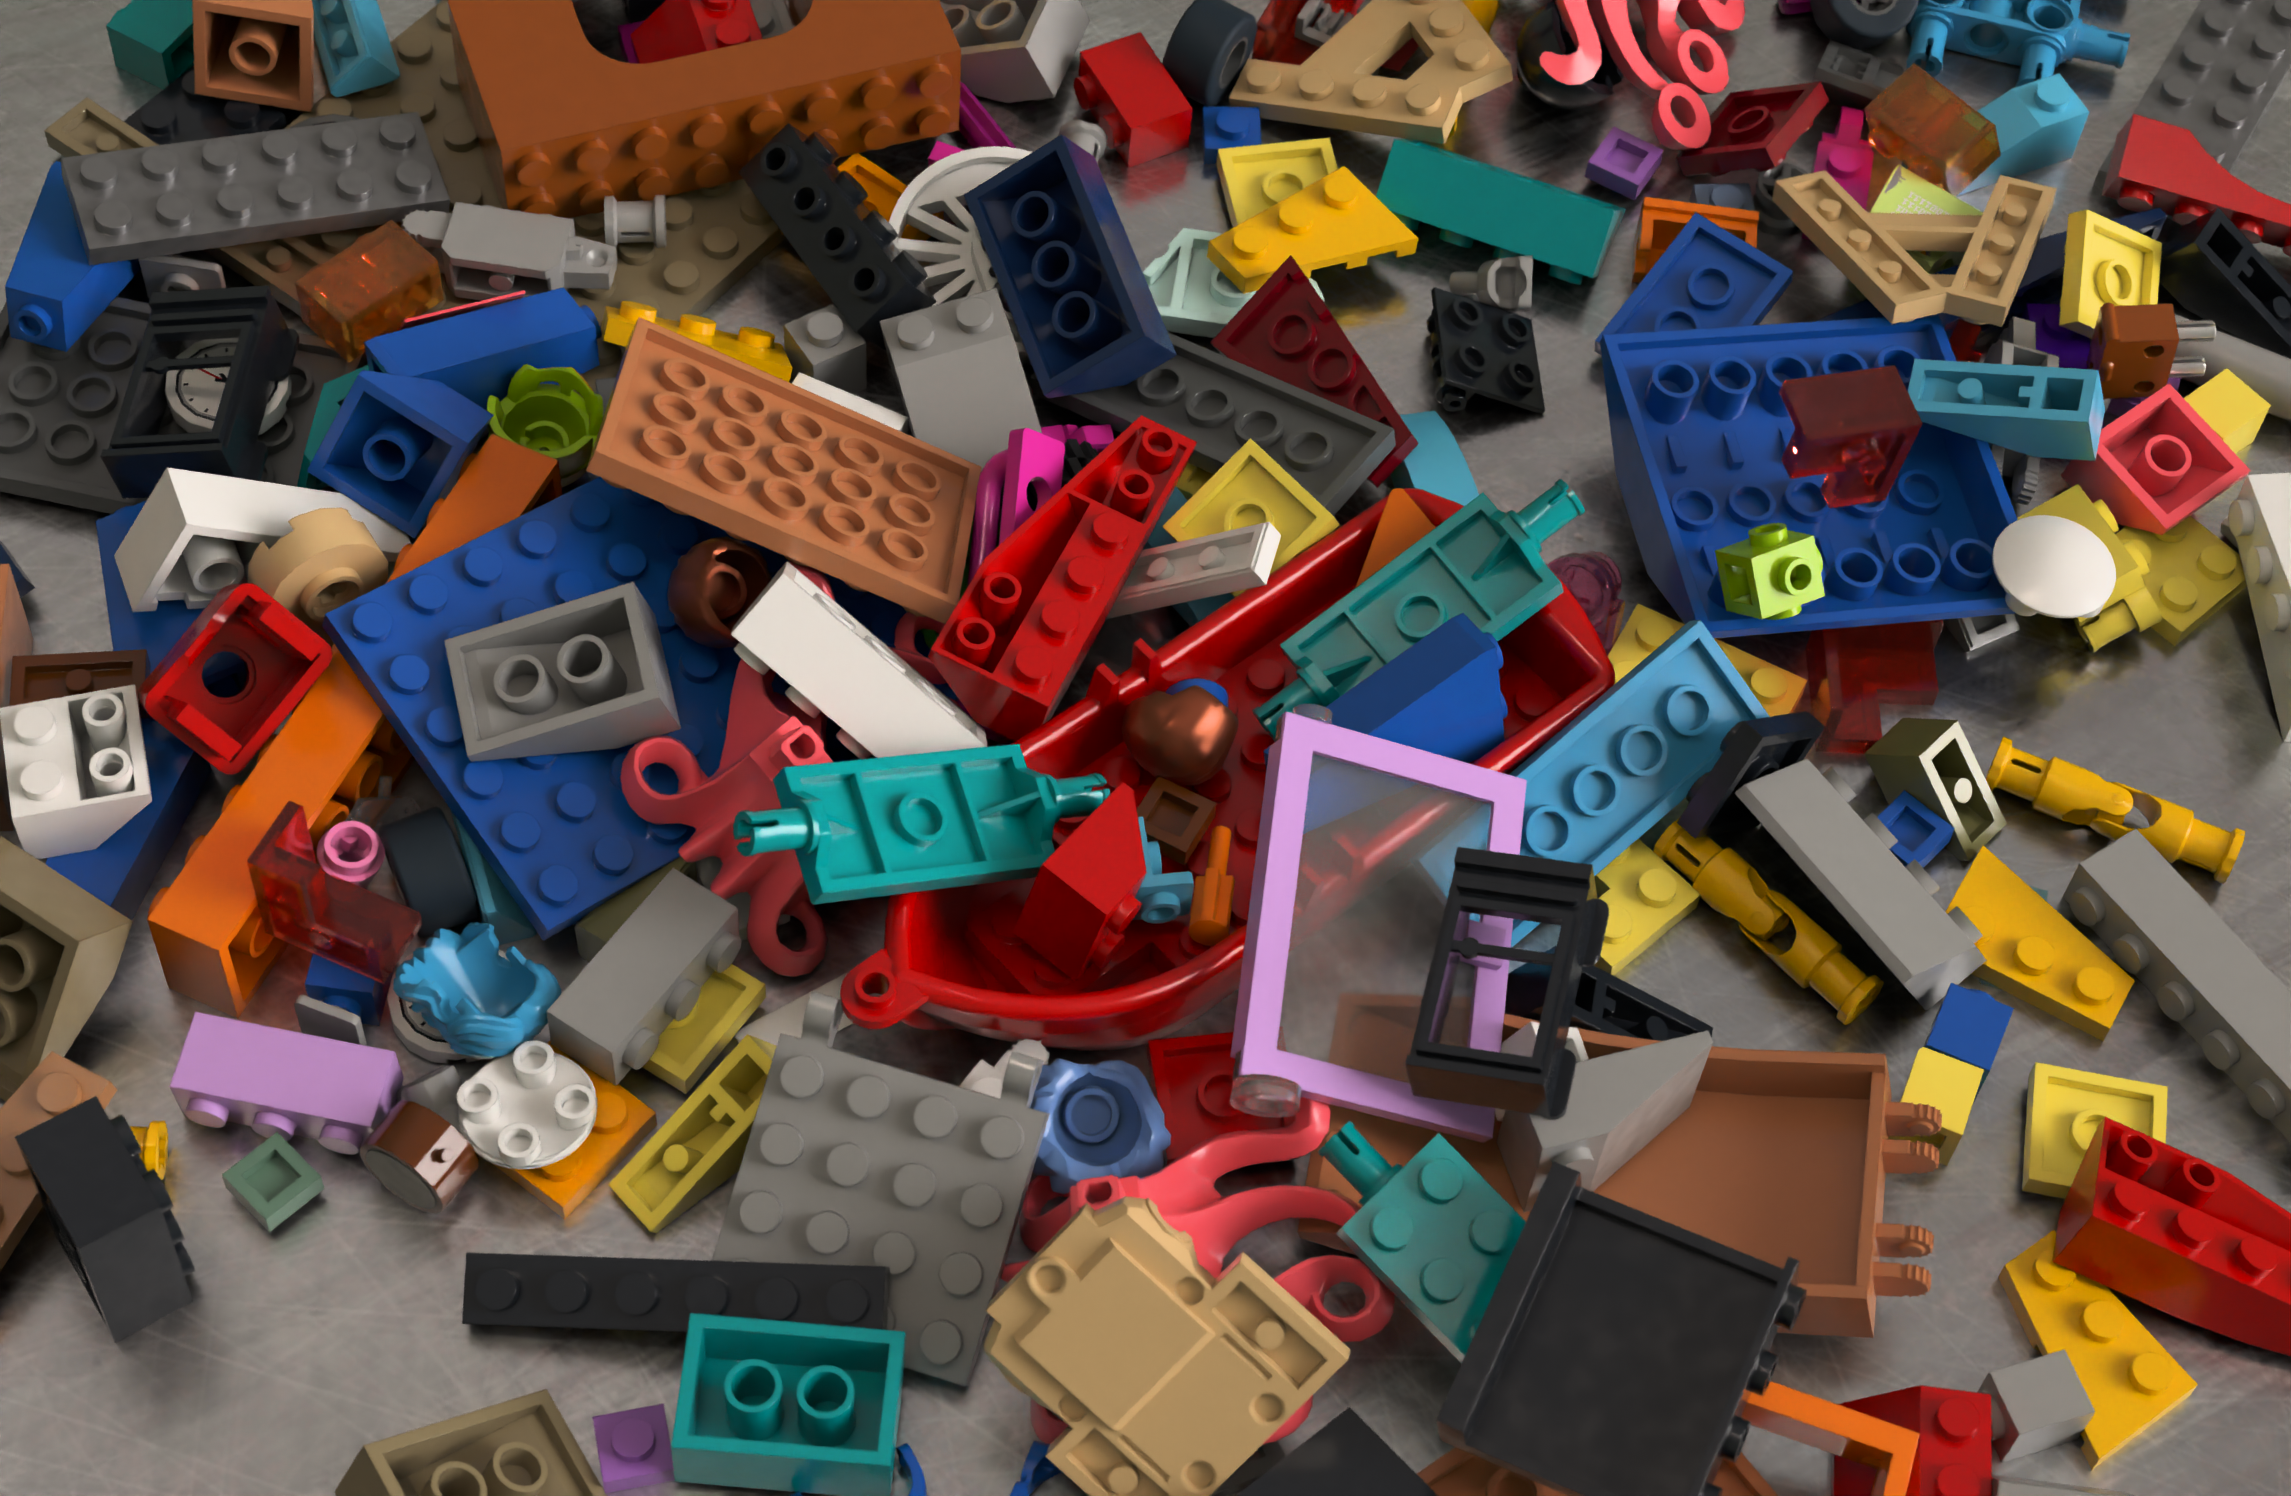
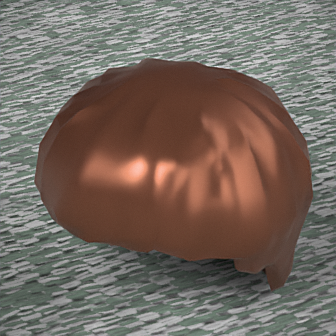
M727 536L710 538L691 547L687 554L682 555L678 559V565L671 573L667 597L669 610L674 614L675 623L681 627L685 636L711 648H735L739 641L731 635L733 627L772 580L767 568V562L764 560L759 549L749 547L744 542Z
M1194 685L1173 695L1156 691L1152 695L1143 696L1131 701L1123 715L1121 732L1123 741L1133 758L1155 778L1160 776L1177 785H1199L1211 779L1221 770L1237 733L1238 719L1216 697L1202 687Z

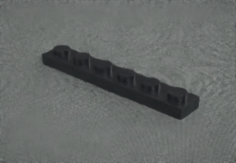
M466 1253L462 1324L688 1332L690 1313L887 1330L890 1267Z

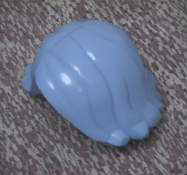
M1056 1059L1050 1065H1043L1030 1108L1050 1113L1033 1173L1035 1175L1049 1176L1053 1192L1061 1194L1070 1193V1187L1076 1186V1183L1082 1179L1114 1175L1118 1178L1129 1176L1143 1178L1162 1169L1164 1164L1162 1151L1170 1146L1171 1134L1165 1127L1164 1112L1153 1095L1146 1077L1138 1067L1122 1060L1104 1061L1094 1065L1077 1064L1066 1059Z

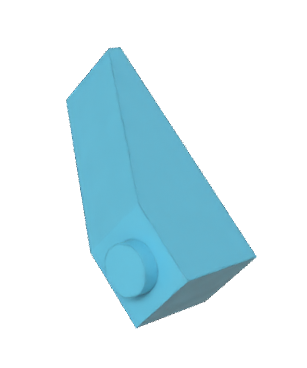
M2058 73L2010 89L1903 158L1901 166L1956 197L1995 184L2000 175L2013 178L2072 158L2089 115V110L2061 74Z
M1915 359L1904 413L1905 417L2033 457L2095 461L2105 405L2099 370Z

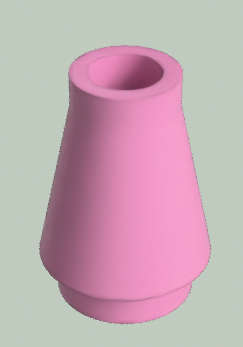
M358 821L341 822L326 831L320 838L317 846V858L328 883L329 895L334 901L343 905H353L363 900L367 894L368 886L383 864L385 849L378 834L366 824Z

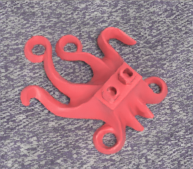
M1555 0L1565 27L1577 51L1570 55H1557L1551 51H1544L1539 57L1540 65L1551 77L1567 85L1583 84L1595 76L1601 65L1602 54L1599 37L1596 32L1597 29L1605 47L1623 76L1633 86L1656 100L1651 121L1660 144L1669 149L1688 151L1704 146L1710 137L1711 121L1707 108L1699 95L1721 92L1726 88L1729 80L1728 65L1722 49L1710 36L1721 35L1740 27L1745 15L1744 0H1635L1640 7L1645 26L1647 49L1659 69L1673 82L1670 84L1656 73L1640 51L1628 19L1627 0ZM1676 11H1678L1690 30L1682 31L1674 21ZM1689 47L1698 54L1705 72L1700 71L1694 65L1690 58ZM1672 112H1673L1674 115L1677 117V119L1681 122V124L1683 125V127L1675 120V118H1674Z
M789 562L829 597L835 600L830 581L822 571L810 566H799ZM910 612L905 613L895 628V648H889L930 683H947L930 658L920 654L915 646V635L919 630L930 629L940 634L945 624L929 617L916 616ZM741 659L737 667L731 692L726 736L720 765L716 772L708 778L700 768L693 752L680 740L670 736L656 735L643 739L628 751L622 763L621 787L629 806L639 817L647 822L657 825L685 824L695 828L696 831L692 837L679 848L678 853L690 863L712 856L720 858L723 865L719 874L710 885L711 891L724 900L737 893L748 892L751 896L746 929L747 938L753 952L766 967L775 973L797 977L811 973L824 959L828 937L821 916L815 909V906L811 904L796 852L793 849L758 853L747 857L743 856L736 846L741 842H750L751 838L734 840L733 825L735 817L740 811L782 808L773 779L784 767L833 762L827 749L826 725L828 716L822 711L816 718L809 716L787 696L774 692L772 682L776 675L774 670L770 668L765 675H762ZM948 697L951 701H953L957 706L960 707L957 701ZM653 763H662L669 766L675 771L679 779L678 791L670 795L660 794L652 789L642 774L645 767ZM783 914L792 915L799 919L807 931L806 943L799 950L788 949L780 941L777 929L779 918Z
M1279 1084L1282 1092L1290 1098L1296 1109L1295 1122L1290 1126L1277 1129L1236 1131L1216 1135L1196 1144L1168 1166L1147 1177L1129 1176L1118 1178L1114 1175L1082 1179L1076 1183V1186L1070 1187V1193L1066 1194L1053 1192L1050 1185V1177L1038 1175L1028 1186L1019 1216V1228L1024 1244L1031 1251L1038 1253L1086 1203L1096 1211L1123 1197L1149 1198L1157 1205L1159 1214L1172 1228L1180 1232L1185 1231L1193 1238L1192 1242L1198 1263L1214 1278H1217L1222 1273L1224 1257L1237 1241L1262 1226L1289 1218H1315L1343 1226L1362 1207L1342 1194L1311 1186L1279 1185L1259 1187L1224 1197L1214 1188L1216 1179L1227 1172L1248 1165L1287 1161L1303 1157L1317 1149L1325 1138L1330 1125L1331 1110L1329 1104L1296 1096L1297 1088ZM1059 1196L1068 1197L1063 1203L1040 1215L1041 1209L1049 1200ZM1333 1254L1313 1257L1292 1266L1274 1278L1280 1286L1342 1342H1360L1379 1333L1388 1324L1394 1312V1293L1361 1259ZM1030 1260L1005 1264L1001 1279L1008 1283ZM1341 1282L1354 1283L1363 1289L1366 1296L1364 1307L1356 1314L1349 1316L1333 1315L1323 1305L1327 1291L1332 1286ZM1313 1395L1263 1444L1276 1442L1293 1433L1307 1419L1313 1405ZM1031 1398V1423L1036 1436L1045 1444H1050L1068 1425L1063 1420H1059L1054 1416L1052 1411L1039 1405Z

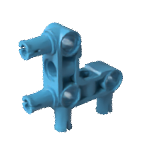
M1919 0L1913 17L1906 25V30L1912 37L1906 67L1911 74L1918 76L1921 61H1925L1926 66L1923 77L1933 78L1941 72L1944 49L2021 66L2019 79L2016 82V87L2052 76L2054 68L2066 61L2071 62L2072 58L2090 60L2121 69L2128 51L2130 33H2119L2083 24V19L2078 17L2081 0Z

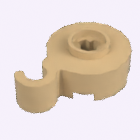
M319 508L290 519L288 522L293 531L280 538L270 549L262 541L248 564V582L259 586L322 637L332 649L334 643L322 627L325 614L384 585L388 579V560L363 521L354 520L348 510L344 508Z

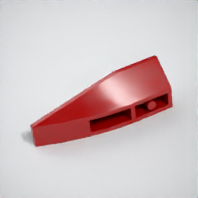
M1141 415L983 560L930 649L928 656L975 722L1016 741L1051 719L1146 545L1196 447V441Z
M2104 1117L2098 1124L2059 1212L2053 1262L2181 1320L2243 1343L2291 1356V1213L2231 1173L2147 1136L2140 1131Z

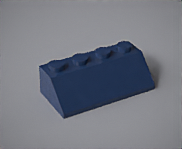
M1061 134L964 194L1044 396L1055 398L1127 385L1177 356L1093 155Z

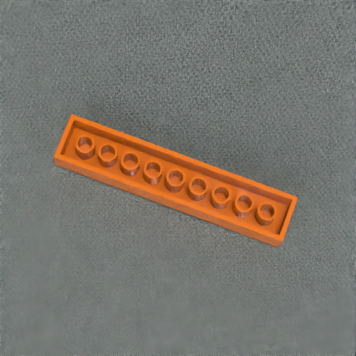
M491 434L478 454L472 453L466 458L461 467L458 482L446 499L440 498L434 503L429 512L426 527L414 544L409 543L402 548L396 559L393 573L386 583L562 496L559 461ZM335 644L332 647V660L328 667L292 709L291 717L279 734L271 735L261 747L255 768L242 785L237 784L229 791L218 820L207 835H200L192 843L185 859L184 868L170 887L166 886L159 890L152 900L148 911L147 921L168 988L237 1019L328 888V883L317 858V846L320 838L330 828L345 821H358L370 826L415 760Z

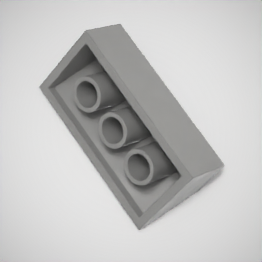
M1805 759L1744 784L1735 792L1736 796L1926 1011L1945 996L1951 982L1958 985L1987 961L1974 944L1983 937V934L1958 906L1948 914L1931 897L1940 889L1938 884L1915 859L1904 867L1889 850L1898 840L1873 812L1864 820L1860 818L1848 804L1857 796L1856 793L1832 767L1821 774L1808 759Z

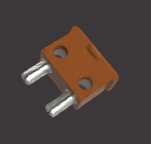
M2112 303L2103 304L2099 309L2086 362L2087 369L2099 370L2103 400L2150 397L2167 385L2168 378L2202 377L2206 370L2203 356L2175 357L2178 343L2213 341L2216 336L2215 322L2213 320L2176 322L2173 304L2114 306Z

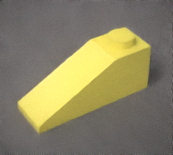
M747 1034L608 1184L650 1232L657 1234L739 1171L777 1047L776 1045Z

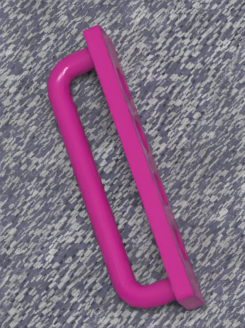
M1030 428L1011 430L1009 433L1008 449L995 454L985 464L977 484L967 587L983 560L996 548L1003 483L1004 494L999 545L1061 489L1065 454L1063 442ZM1029 482L1033 484L1037 493L1038 503L1035 511L1031 509L1027 500L1026 490ZM958 699L957 703L960 705L962 710L971 717V715L968 713V711L963 706L961 701ZM981 725L985 729L986 739L1006 745L1014 742V740Z

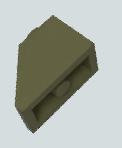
M1902 718L1864 753L1889 805L1905 790L1955 828L1951 841L1944 848L1959 860L1969 861L1979 852L1982 845L1985 846L2007 824L1958 720Z

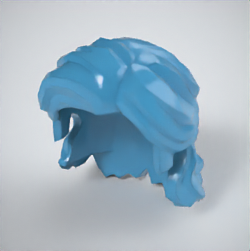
M469 923L461 935L451 930L438 929L434 932V937L429 938L425 942L426 947L417 948L413 952L412 959L405 960L397 967L393 989L398 997L411 1002V1010L421 1013L428 1025L439 1030L442 1038L449 1043L452 1050L474 1059H496L514 1052L520 1044L532 1041L548 1024L546 1011L561 995V988L556 977L543 964H535L531 959H526L515 946L507 948L505 955L508 960L499 955V941L494 934V926L488 923Z

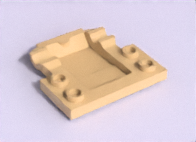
M1123 1197L1096 1211L1086 1203L990 1301L986 1312L994 1318V1322L984 1342V1350L990 1361L998 1367L1003 1376L1016 1389L1030 1396L1039 1405L1055 1413L1068 1425L1049 1445L1045 1457L1087 1495L1210 1496L1348 1361L1350 1348L1244 1252L1217 1278H1214L1198 1263L1192 1242L1193 1238L1185 1231L1180 1232L1172 1228L1159 1214L1157 1205L1149 1198Z

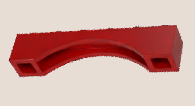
M2133 114L2117 133L2102 196L2118 200L2117 202L2121 207L2131 211L2143 212L2160 208L2165 214L2173 216L2172 219L2182 226L2218 207L2252 244L2262 242L2280 247L2284 254L2291 257V204L2260 193L2232 176L2204 150L2190 130Z

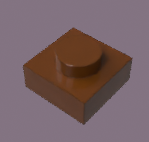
M1158 776L1137 808V815L1144 819L1147 842L1157 841L1161 855L1185 866L1215 817L1216 802Z

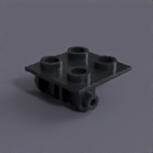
M1434 287L1431 290L1433 310L1426 324L1432 338V346L1430 348V355L1433 360L1432 370L1435 375L1439 376L1437 379L1438 386L1435 391L1437 401L1443 404L1444 409L1447 411L1455 412L1464 409L1467 401L1474 393L1543 414L1545 406L1532 319Z

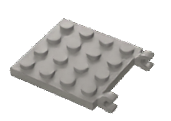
M812 992L804 1014L801 1038L783 1033L780 1034L712 1261L890 1267L887 1330L905 1332V1368L967 1386L970 1384L990 1316L986 1309L990 1301L996 1296L1050 1115V1113L1030 1108L1044 1060L1012 1052L1004 1075L1001 1097H993L832 1048L843 1015L840 999Z

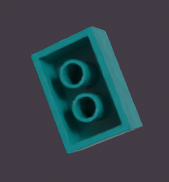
M690 1313L671 1442L675 1482L791 1492L799 1491L838 1496H891L905 1371V1332Z

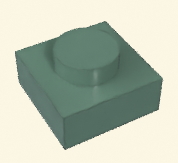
M278 1132L222 1174L225 1187L269 1232L324 1190L322 1177Z

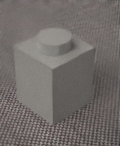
M834 303L784 324V348L793 368L790 377L792 381L800 372L851 394L867 388L866 342L862 336L854 332Z
M2065 1349L1989 1371L1977 1393L1991 1394V1441L2001 1462L2076 1441L2095 1413L2093 1405Z

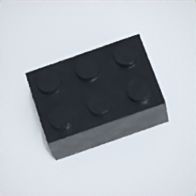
M94 1096L15 1136L52 1230L115 1343L193 1302L185 1276L194 1272L195 1268L181 1242L185 1240L183 1233L170 1210L173 1208L172 1201L156 1171L152 1169L147 1172L138 1155L141 1153L140 1146L122 1114L109 1119L97 1096Z

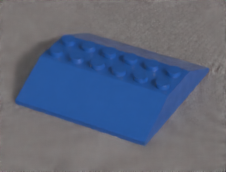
M1939 314L1917 318L1911 322L1891 324L1885 317L1608 334L1602 336L1600 347L1617 481L1647 574L1684 624L1693 620H1701L1713 638L2017 614L2007 606L2005 601L2007 592L1995 575L1992 553L2000 533L2018 519L1988 442L1905 417L1904 406L1914 360L1956 361ZM1770 523L1786 524L1787 530L1814 535L1815 544L1823 560L1821 577L1825 593L1824 597L1802 604L1801 613L1779 620L1758 619L1726 611L1715 550L1749 538V530Z

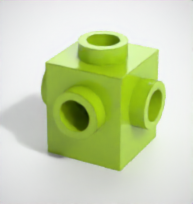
M1770 523L1749 530V538L1715 550L1726 611L1758 619L1779 620L1801 613L1802 604L1825 596L1821 577L1823 560L1815 544L1814 535L1787 530L1786 524Z

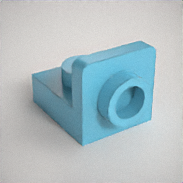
M1138 817L1147 873L1135 896L1142 903V906L1133 920H1143L1148 923L1157 924L1171 921L1178 916L1187 915L1190 912L1194 890L1193 875L1188 871L1162 874L1159 844L1157 841L1147 842L1143 817Z

